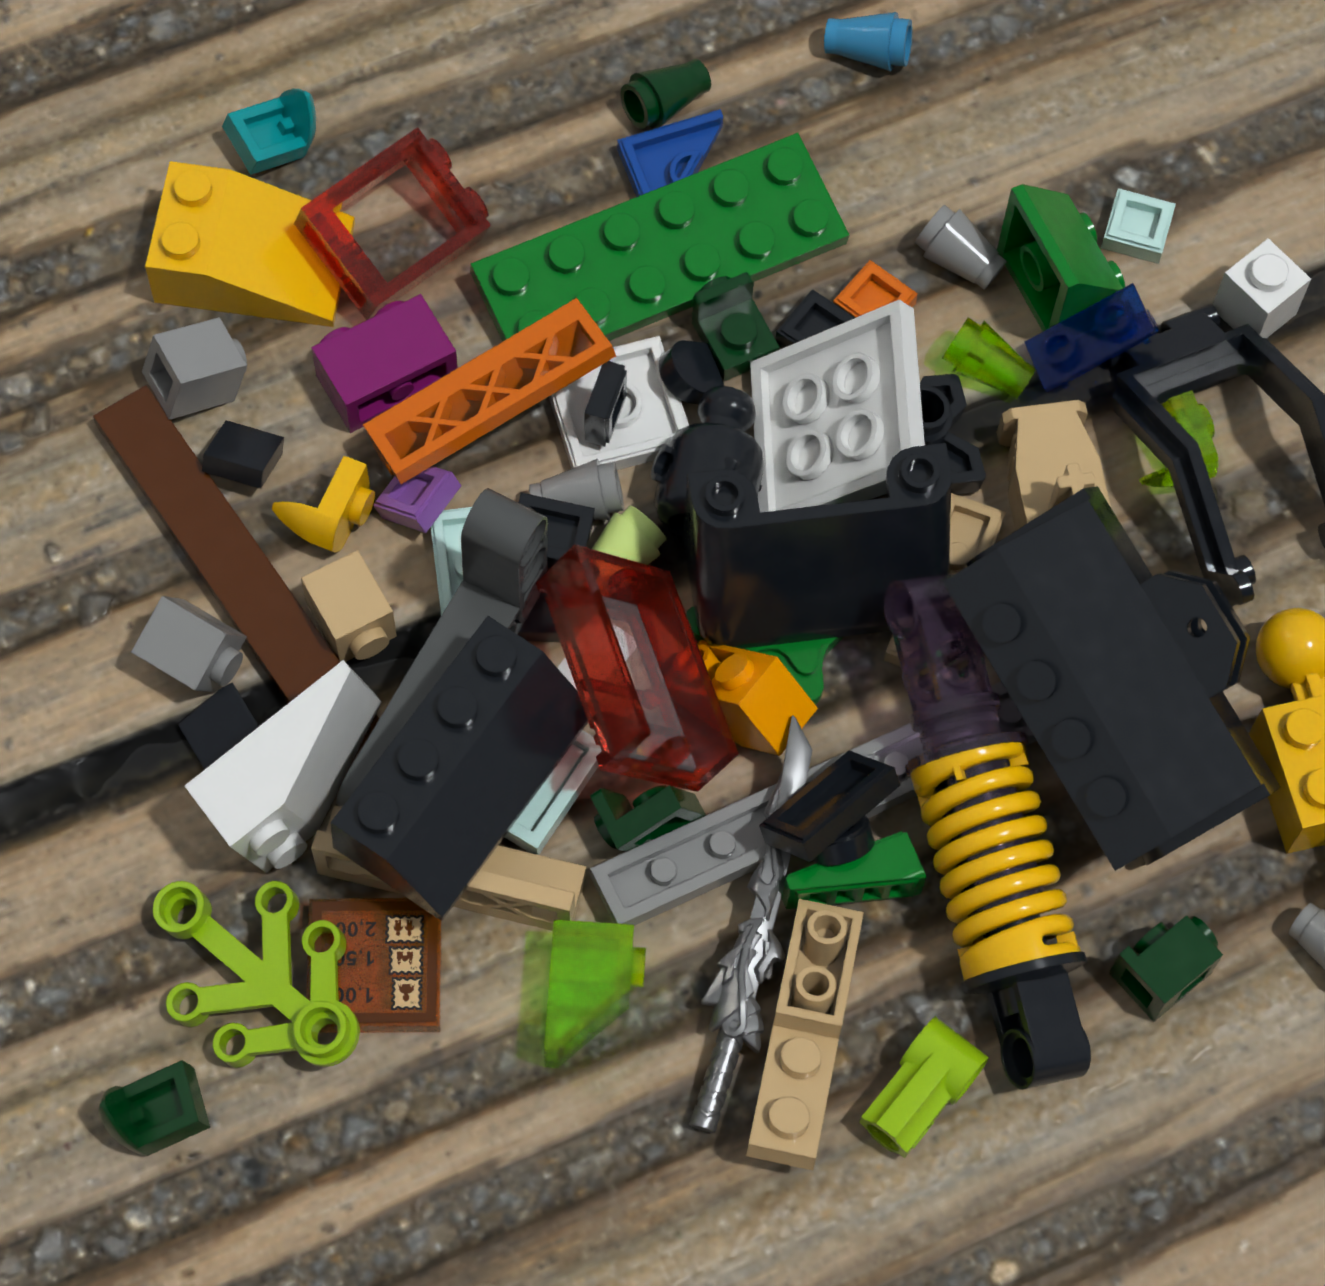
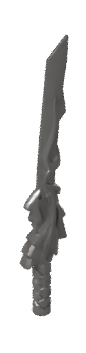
M791 716L783 770L765 808L764 815L767 818L806 785L813 750L794 716ZM767 845L764 861L756 868L747 886L755 896L750 919L738 924L739 937L733 949L717 963L720 971L701 1000L702 1005L714 1006L709 1030L714 1032L719 1029L716 1038V1047L713 1048L710 1057V1066L707 1067L703 1081L705 1082L701 1086L697 1100L699 1101L695 1105L689 1125L709 1133H715L721 1115L720 1110L724 1106L727 1088L729 1089L733 1077L732 1071L736 1068L739 1058L738 1052L741 1050L743 1042L755 1053L760 1052V1034L764 1032V1025L760 1014L761 1008L755 998L759 984H762L764 979L769 980L772 978L773 964L776 961L781 962L785 958L783 948L774 935L773 928L791 854L771 845Z

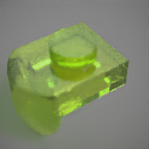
M1192 390L1168 399L1161 405L1199 444L1209 478L1216 477L1218 453L1212 440L1215 435V429L1209 411L1203 404L1197 403ZM1166 467L1139 479L1142 485L1174 487L1169 470Z

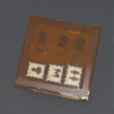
M408 898L309 899L308 926L318 920H327L334 923L345 935L347 942L346 951L337 961L339 1002L347 1005L354 1012L359 1022L360 1033L441 1032L442 921ZM324 933L317 938L314 945L316 952L327 951L332 946L334 941L333 933ZM307 955L306 998L310 1001L311 957ZM325 1025L319 1033H337V1025Z

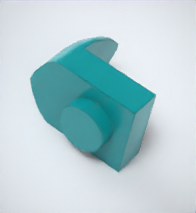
M292 88L284 91L278 98L227 114L222 128L250 175L306 156L316 132V110L310 93Z

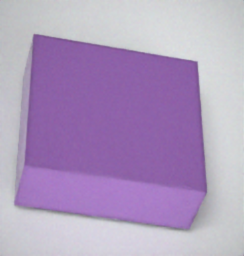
M431 466L403 484H400L396 476H394L373 506L383 519L427 533L460 489L461 484L452 472Z

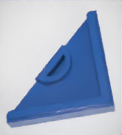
M721 109L617 140V151L636 197L698 173L723 127Z

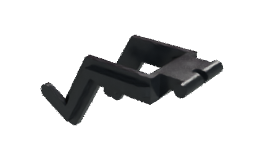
M1208 304L1163 321L1161 323L1162 333L1158 334L1152 327H1147L1102 344L1100 351L1103 361L1108 367L1121 363L1127 369L1116 374L1118 387L1112 396L1114 412L1169 470L1203 578L1217 581L1233 607L1254 599L1252 586L1256 582L1254 568L1245 555L1234 557L1199 444L1169 414L1163 405L1241 375H1248L1299 425L1325 506V394L1249 324L1224 332L1218 327L1220 325V318L1217 309L1213 304ZM1324 522L1318 526V534L1325 548Z

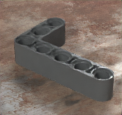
M489 488L485 489L476 499L461 533L463 581L346 774L337 795L336 804L339 807H343L487 616H490L518 635L536 604L547 578L548 519L546 516Z

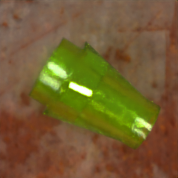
M969 317L941 358L954 366L951 372L1003 391L1015 399H1018L1037 369L1026 362L985 320L980 325Z

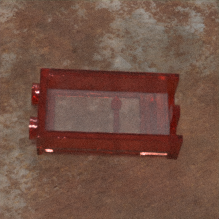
M574 544L536 583L538 591L547 593L545 600L590 729L595 730L596 734L593 736L595 743L601 747L602 751L596 756L601 771L698 792L737 757L739 753L671 573L664 569Z

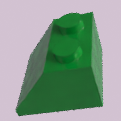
M1025 184L1011 188L997 251L1007 261L1005 264L1007 270L1051 347L1116 321L1126 290L1125 281L1117 264L1112 260L1107 262L1097 244L1096 230L1090 217L1084 212H1078L1068 194Z

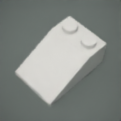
M342 660L188 782L185 788L232 849L266 873L273 867L276 869L286 867L304 853L307 848L306 841L319 830L382 702L369 686Z

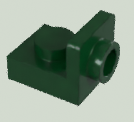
M747 272L733 278L722 276L713 279L705 284L693 297L692 325L701 341L709 344L723 381L750 371L751 361L773 353L780 348L752 299L754 282Z
M670 785L656 786L643 792L633 801L634 809H632L628 799L623 794L605 788H600L590 794L591 800L599 813L594 816V822L600 835L610 847L625 852L706 816L694 793Z

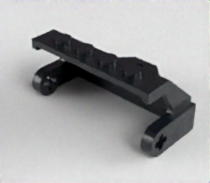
M1098 486L1081 489L966 563V568L942 582L1115 871L1140 856L1147 866L1281 788L1223 691L1240 682L1250 635L1217 581L1173 570L1152 576ZM1201 620L1205 621L1207 630L1203 629Z

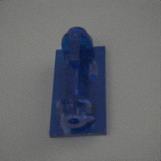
M1134 283L1024 343L1046 392H1049L1060 385L1064 389L1069 387V381L1142 342L1145 345L1151 343L1150 337L1157 334L1160 329L1149 309L1146 310Z

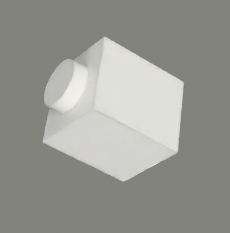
M1267 238L1224 273L1213 305L1217 309L1219 316L1233 329L1249 324L1262 338L1267 339L1297 314L1311 278Z

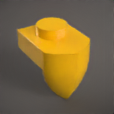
M343 456L318 508L301 503L282 501L274 502L272 510L289 529L303 540L337 553L344 547L354 525H364L372 510L375 491L370 489L367 464Z

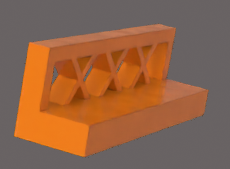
M575 298L364 423L363 426L380 460L390 475H395L400 484H403L616 357L610 341L580 301Z

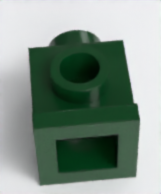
M1186 915L1171 929H1168L1163 922L1153 927L1133 947L1139 955L1130 946L1124 949L1118 955L1109 974L1148 1017L1155 1022L1211 975L1223 954L1217 948L1218 941L1212 930L1198 917L1191 916L1189 918Z

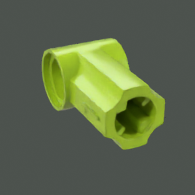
M935 1016L907 1049L899 1063L902 1067L862 1115L859 1123L866 1128L874 1140L888 1151L895 1152L906 1158L932 1127L934 1121L948 1103L954 1105L964 1095L988 1062L989 1057Z

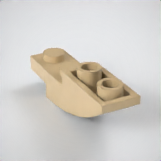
M803 899L798 901L746 1154L747 1157L812 1171L814 1169L864 912Z

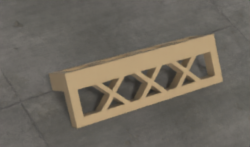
M334 805L326 832L317 830L311 847L317 874L399 893L333 848L330 822L341 809V807ZM498 845L453 907L570 935L586 879L587 868L586 866Z

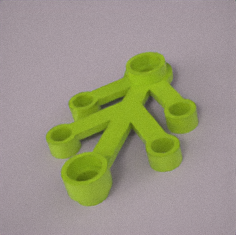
M186 881L172 882L163 887L155 897L153 916L157 924L174 938L189 939L194 937L245 981L199 987L190 982L176 985L171 989L166 999L167 1011L173 1019L183 1026L195 1027L202 1024L210 1014L275 1007L292 1021L290 1023L247 1029L239 1023H228L219 1028L213 1038L214 1053L224 1063L235 1068L248 1065L254 1060L256 1055L296 1050L310 1064L319 1067H329L343 1062L353 1053L359 1041L360 1026L354 1012L347 1005L339 1002L337 961L344 955L347 942L343 932L334 923L327 920L315 921L305 929L302 935V947L311 957L309 1001L292 986L290 921L296 917L300 903L297 894L286 883L281 881L267 882L260 887L255 896L256 910L262 916V961L211 917V903L201 890L194 884ZM277 894H286L285 906L278 912H268L270 899ZM195 905L196 913L194 917L185 924H179V912L185 906ZM324 933H333L334 941L332 946L327 951L316 952L314 945L317 938ZM189 995H197L198 1004L196 1009L186 1015L180 1014L182 1000ZM336 1024L338 1031L335 1039L329 1044H319V1031L325 1025ZM236 1035H244L245 1045L242 1051L236 1055H227L226 1046L228 1041Z

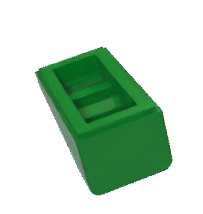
M901 831L875 841L871 851L855 861L832 866L814 864L788 874L784 881L781 899L786 909H795L798 906L799 899L835 905L913 897L921 894L926 874L908 833Z

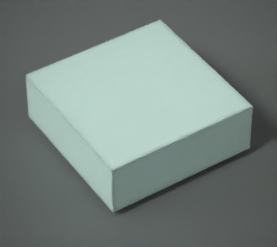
M1118 188L1101 248L1159 264L1176 204Z

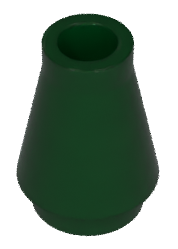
M693 59L684 64L634 73L631 75L629 83L624 84L621 88V103L627 117L636 127L640 129L648 126L654 129L659 128L698 96L709 92L711 89V78L705 65L698 59Z

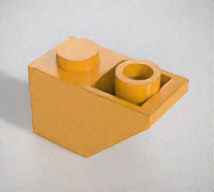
M700 640L696 646L682 655L678 661L677 669L662 686L670 696L740 746L780 756L786 749L791 716L796 717L802 729L818 709L777 656L727 645L714 646L704 640Z

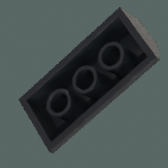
M487 616L330 822L333 848L443 921L591 720L595 710L542 650L490 616Z

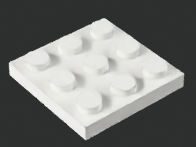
M901 300L889 303L750 362L752 400L756 410L754 438L761 447L764 460L760 484L762 488L758 492L760 513L870 500L887 493L886 472L892 458L901 450L925 445L914 308Z

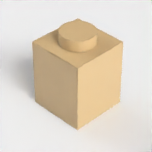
M358 550L301 577L306 604L340 662L342 660L347 662L353 658L358 660L370 658L385 649L389 641L397 637L393 610Z

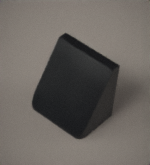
M233 682L219 689L178 724L204 770L259 727Z

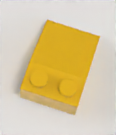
M170 161L145 264L154 303L334 327L355 226V218L349 214L231 169Z

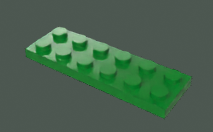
M795 133L470 264V274L502 341H505L575 298L580 301L607 339L611 341L693 307L694 295L713 279L722 276L733 278L747 272L752 281L755 282L846 245L850 235L799 133Z

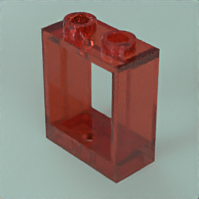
M418 127L304 205L294 222V225L366 320L374 317L382 307L398 300L481 241L491 226L486 219L489 213L481 197L472 188L466 187L464 189L450 171L452 163L445 149L437 140L433 138L427 140ZM407 165L457 234L387 283L335 213L398 169Z

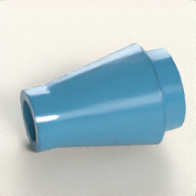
M897 12L845 19L829 18L825 28L824 51L826 54L840 55L888 71H892L894 66L906 67L909 62L912 46V20L899 18Z

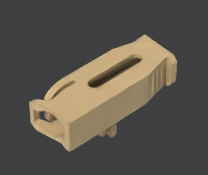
M1071 400L1015 407L1002 413L997 437L999 444L1006 447L1010 446L1008 453L1009 462L1007 465L1009 468L1007 479L1009 480L1008 498L1015 531L1083 488L1098 486L1110 505L1100 457L1084 427L1088 415L1085 402Z

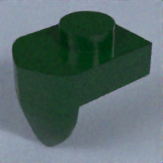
M183 1060L124 1087L114 1086L107 1089L101 1098L98 1110L99 1117L108 1133L125 1148L142 1156H149L210 1128L195 1069Z

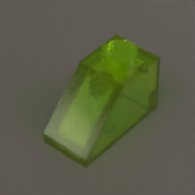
M554 920L544 1042L545 1067L559 1068L629 1008L630 987L644 988L646 947H633L634 925Z

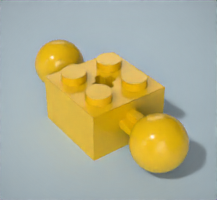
M1289 608L1274 614L1264 623L1258 633L1255 650L1258 664L1263 673L1277 685L1291 689L1294 701L1262 708L1249 732L1251 739L1281 788L1268 796V800L1287 854L1325 845V618L1309 609Z

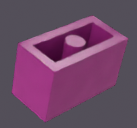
M421 294L405 302H391L382 307L374 317L352 328L341 327L328 333L319 344L311 347L316 377L350 433L364 427V423L458 368L456 350Z

